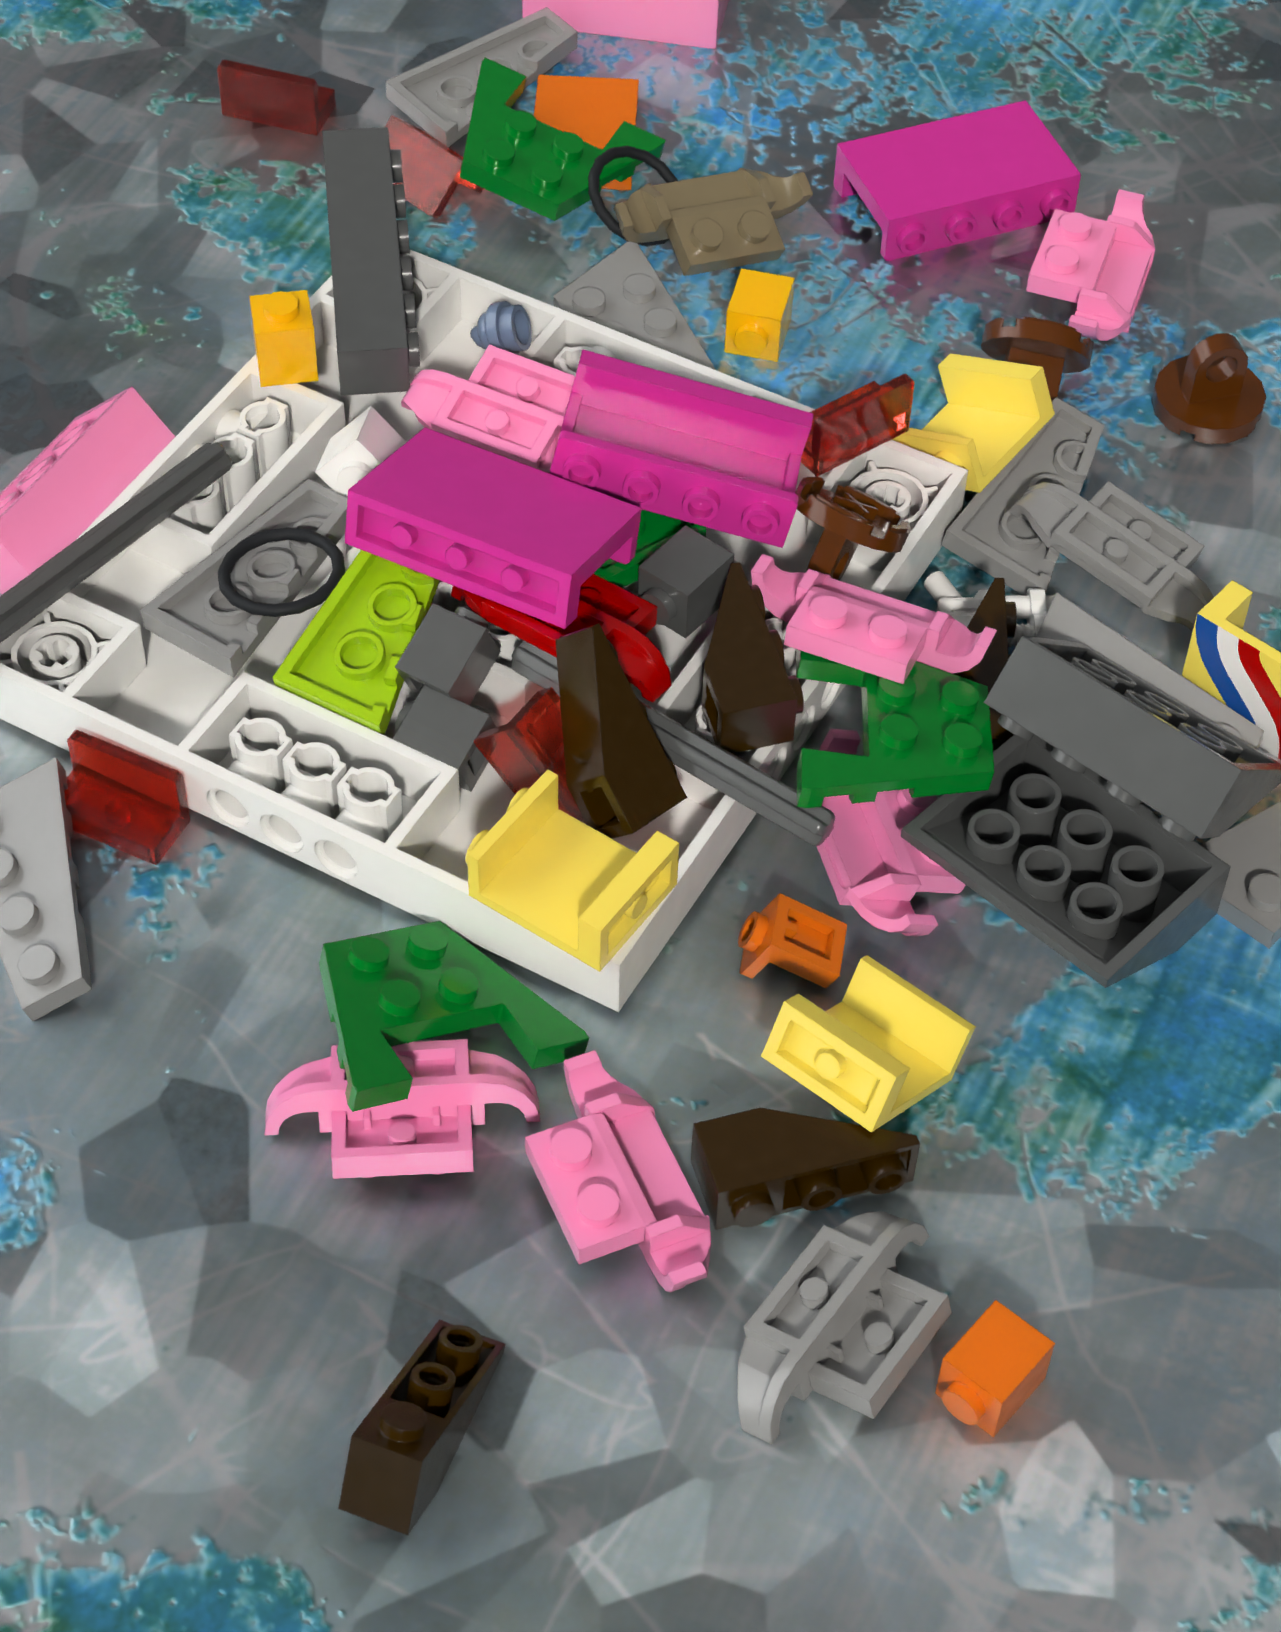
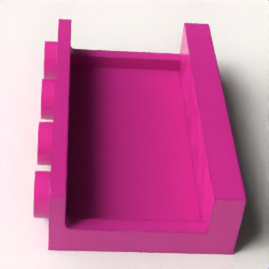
M1024 100L838 143L833 186L841 198L856 194L860 196L882 230L880 253L886 261H891L1048 223L1055 209L1075 212L1081 173L1028 102Z
M582 349L549 474L638 506L642 510L783 548L798 506L799 497L795 494L802 453L812 427L814 414Z
M425 427L348 489L345 544L566 629L577 618L581 585L608 559L628 564L635 557L642 508Z

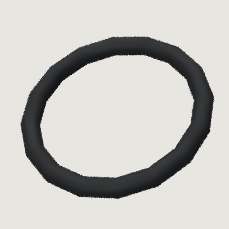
M631 146L610 148L595 159L588 174L589 196L596 214L610 231L627 241L621 233L619 223L606 209L599 192V176L604 166L613 159L630 157L641 160L655 169L666 183L678 180L663 161L648 151ZM670 239L638 243V245L646 247L665 244Z
M291 527L265 530L241 540L226 553L218 569L219 590L231 605L253 615L280 617L299 614L322 604L329 597L346 571L343 553L330 538L312 530ZM284 540L308 542L322 548L331 558L333 570L328 581L315 593L297 601L279 604L254 602L240 595L231 583V572L235 563L248 551L266 543Z

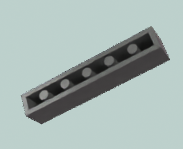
M388 127L324 130L322 133L340 394L357 395L407 392L410 387L409 368L420 367L418 332H406V329L416 328L414 293L403 294V291L413 290L411 256L400 257L399 255L410 254L407 220H396V218H406L404 184H393L403 183L401 149L390 150Z

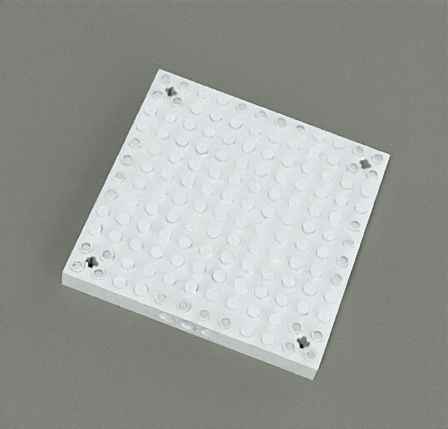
M409 249L410 254H399L400 257L411 256L413 290L403 291V294L414 293L416 328L406 329V332H418L420 367L409 368L410 383L421 370L431 369L468 380L486 351L477 346L470 336L471 329L477 326L479 317L486 312L491 304L507 301L511 305L523 306L529 316L532 329L531 345L528 350L520 351L518 355L575 376L583 349L813 413L812 427L801 457L796 490L801 480L806 477L824 478L825 483L822 489L834 493L838 485L844 487L848 485L896 510V514L901 517L897 525H900L901 521L909 522L912 528L901 552L889 553L858 544L840 580L842 582L905 601L941 549V543L946 530L962 512L968 470L411 249ZM331 275L309 298L315 335L318 381L261 387L255 354L79 536L81 537L206 443H220L231 458L232 466L227 473L0 643V719L429 923L441 921L463 939L619 1012L755 817L756 812L674 765L677 778L687 798L634 834L613 838V840L636 853L656 831L679 842L677 885L599 972L469 896L468 865L465 862V857L472 840L482 830H490L506 814L507 808L515 794L524 787L530 788L547 769L558 775V809L576 819L581 815L566 783L560 698L516 673L511 667L512 653L524 640L488 622L490 625L488 631L501 652L470 706L490 714L502 740L472 792L459 787L458 769L393 740L395 723L400 711L408 702H414L419 695L412 691L405 681L403 682L385 735L275 686L272 677L324 602L299 614L281 616L234 678L144 628L140 609L306 480L311 479L331 489L315 473L326 446L332 436L370 406L406 442L425 428L418 422L412 410L402 407L401 401L406 392L357 395L340 394ZM796 509L783 548L707 527L706 538L734 554V563H741L749 585L752 586L751 570L762 554L774 557L775 565L780 570L790 573H805L825 528L811 521ZM344 534L336 546L343 553L345 570L347 571L361 549L345 544ZM329 556L326 557L293 601L315 593L328 581L333 570ZM439 581L431 606L434 603L453 613L457 607L471 610L466 604L465 598L459 601L451 597L453 585ZM638 581L623 589L638 596ZM765 607V623L768 630L776 629L782 641L784 668L787 675L796 676V649L784 645L788 623L775 617ZM719 609L687 638L682 637L664 625L658 624L645 635L661 652L670 672L671 686L656 701L652 703L642 697L641 691L633 684H630L640 701L715 743L702 711L704 665ZM798 678L803 693L804 710L802 713L796 714L794 740L732 754L780 781L801 748L846 686L845 684Z

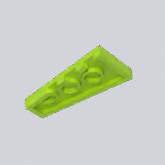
M361 550L272 677L275 686L385 735L404 682L395 666L429 611L440 580Z

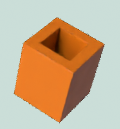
M995 1300L943 1357L935 1394L942 1398L947 1410L959 1421L968 1425L976 1424L994 1438L1046 1378L1055 1343Z

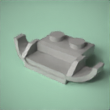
M1109 481L1090 501L1060 484L1043 482L1031 486L1008 511L1017 518L1020 515H1025L1032 529L1048 548L1052 547L1137 605L1144 614L1167 622L1182 624L1193 632L1197 613L1214 598L1207 585L1189 570L1197 561L1204 545Z
M884 1211L863 1213L848 1219L834 1229L823 1225L743 1327L746 1337L738 1360L737 1373L738 1410L743 1431L773 1444L780 1434L781 1414L790 1396L793 1395L805 1401L812 1391L872 1419L876 1417L952 1314L947 1294L898 1274L895 1258L909 1242L923 1246L929 1238L923 1225L905 1218H899Z

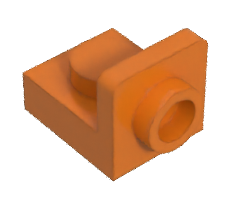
M779 893L760 913L754 911L745 920L738 938V946L743 949L739 973L753 979L768 963H772L827 988L840 976L847 924Z

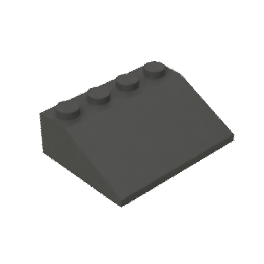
M1022 635L984 701L985 704L1001 713L997 722L1003 728L1029 741L1034 735L1054 746L1050 756L1057 762L1081 774H1084L1086 769L1089 768L1108 780L1104 790L1111 796L1135 808H1138L1141 802L1145 803L1162 814L1158 821L1160 826L1188 842H1193L1196 836L1200 839L1219 837L1281 783V764L1080 642Z
M1014 734L993 752L995 772L989 790L941 795L902 828L901 837L1105 988L1178 951L1217 914L1231 866L1194 840L1193 842L1185 841L1164 829L1158 823L1161 817L1141 803L1138 808H1135L1111 796L1104 790L1108 780L1089 768L1086 769L1084 774H1081L1057 762L1050 756L1054 746L1034 735L1029 741Z

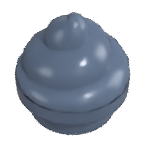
M501 301L491 304L486 312L479 317L477 326L471 329L470 336L477 346L485 350L490 344L518 355L520 351L529 349L532 340V329L529 316L523 306L511 305L507 301Z

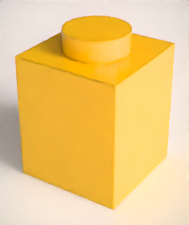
M741 268L727 308L725 353L778 362L791 322L795 278Z
M278 291L271 294L249 296L261 387L318 381L315 335L308 291Z

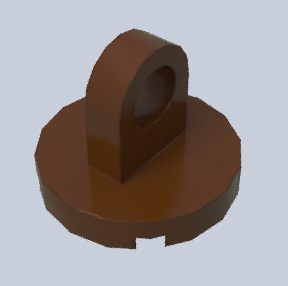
M1032 317L1016 318L1015 327H1003L1004 319L996 318L985 324L981 350L996 360L1043 367L1052 402L1058 397L1062 373L1081 372L1090 366L1094 343L1090 338L1083 339V343L1080 342L1082 333L1076 331L1071 326Z
M1218 333L1205 338L1191 350L1189 355L1169 362L1158 373L1152 396V404L1155 415L1172 432L1180 435L1181 430L1187 433L1195 434L1193 441L1204 444L1231 443L1247 437L1255 429L1256 423L1261 419L1266 394L1261 380L1247 368L1248 356L1236 337L1228 333Z
M806 477L801 480L795 492L799 497L797 510L811 521L825 528L806 572L808 569L830 575L831 578L840 581L858 544L889 553L901 552L912 528L909 522L901 521L900 525H897L901 517L896 514V510L848 485L845 487L838 485L834 493L822 489L825 483L824 478Z

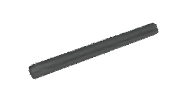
M218 442L213 444L206 443L1 595L0 643L227 473L232 466V460L227 455L225 448Z
M523 641L512 653V669L560 698L557 658ZM642 702L647 712L648 721L665 755L670 758L674 765L813 846H820L829 837L834 828L833 825L836 817L831 810L824 806L815 808L797 807L796 790Z

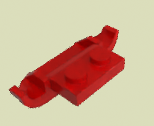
M594 573L581 585L577 618L566 629L456 586L452 587L451 597L459 601L465 598L466 604L474 613L556 658V639L599 623L606 638L614 646L618 655V662L629 683L641 691L643 698L653 703L671 686L669 668L661 652L645 636L656 625L657 606Z

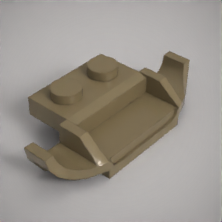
M740 168L735 172L656 185L648 183L633 192L626 202L615 203L614 211L621 233L627 241L646 243L670 239L683 275L689 276L778 260L784 252L785 246L774 219L787 215L805 204L813 196V192L805 172L795 173L791 177H778L763 171Z

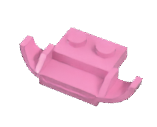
M1119 189L1112 215L1108 216L1107 221L1088 217L1078 212H1066L1055 209L1030 270L1026 291L1077 303L1075 315L1071 314L1068 326L1082 333V337L1108 341L1117 337L1121 332H1129L1151 271L1155 254L1153 236L1144 220L1145 195Z
M489 344L468 380L433 369L421 370L410 383V387L404 395L401 405L412 410L418 422L428 429L549 473L575 376Z
M765 554L760 556L751 570L752 585H758L760 588L764 606L775 617L788 623L784 645L900 684H904L916 661L951 674L970 670L981 662L997 632L996 629L985 626L981 633L971 632L950 614L941 611L935 612L842 582L818 571L808 569L806 573H790L780 570L775 565L774 557Z
M830 729L819 750L856 755L861 739L858 732L854 730ZM909 789L877 792L875 802L852 804L849 795L824 797L822 806L831 810L836 817L831 834L820 846L816 847L839 905L853 906L864 920L875 928L886 932L918 937L929 935L938 926L934 915H922L914 912L910 901L915 893L960 894L966 885L901 837L902 828L937 800L936 795L912 798Z
M468 1039L414 1041L392 1046V1049L413 1078L408 1099L352 1112L347 1105L345 1095L347 1078L345 1069H340L337 1056L338 1045H331L330 1057L303 1064L288 1073L275 1086L267 1100L265 1135H278L281 1124L292 1115L318 1112L320 1133L332 1132L331 1161L333 1179L474 1172L472 1125H485V1104H510L517 1107L525 1115L526 1122H540L539 1098L535 1085L524 1071L511 1061L498 1055L469 1050Z
M595 1050L564 1060L568 1091L578 1119L526 1136L525 1152L578 1265L638 1243L651 1271L665 1291L673 1292L684 1288L685 1285L707 1278L711 1252L710 1219L708 1215H704L657 1123L654 1108L633 1089L610 1076L603 1068Z

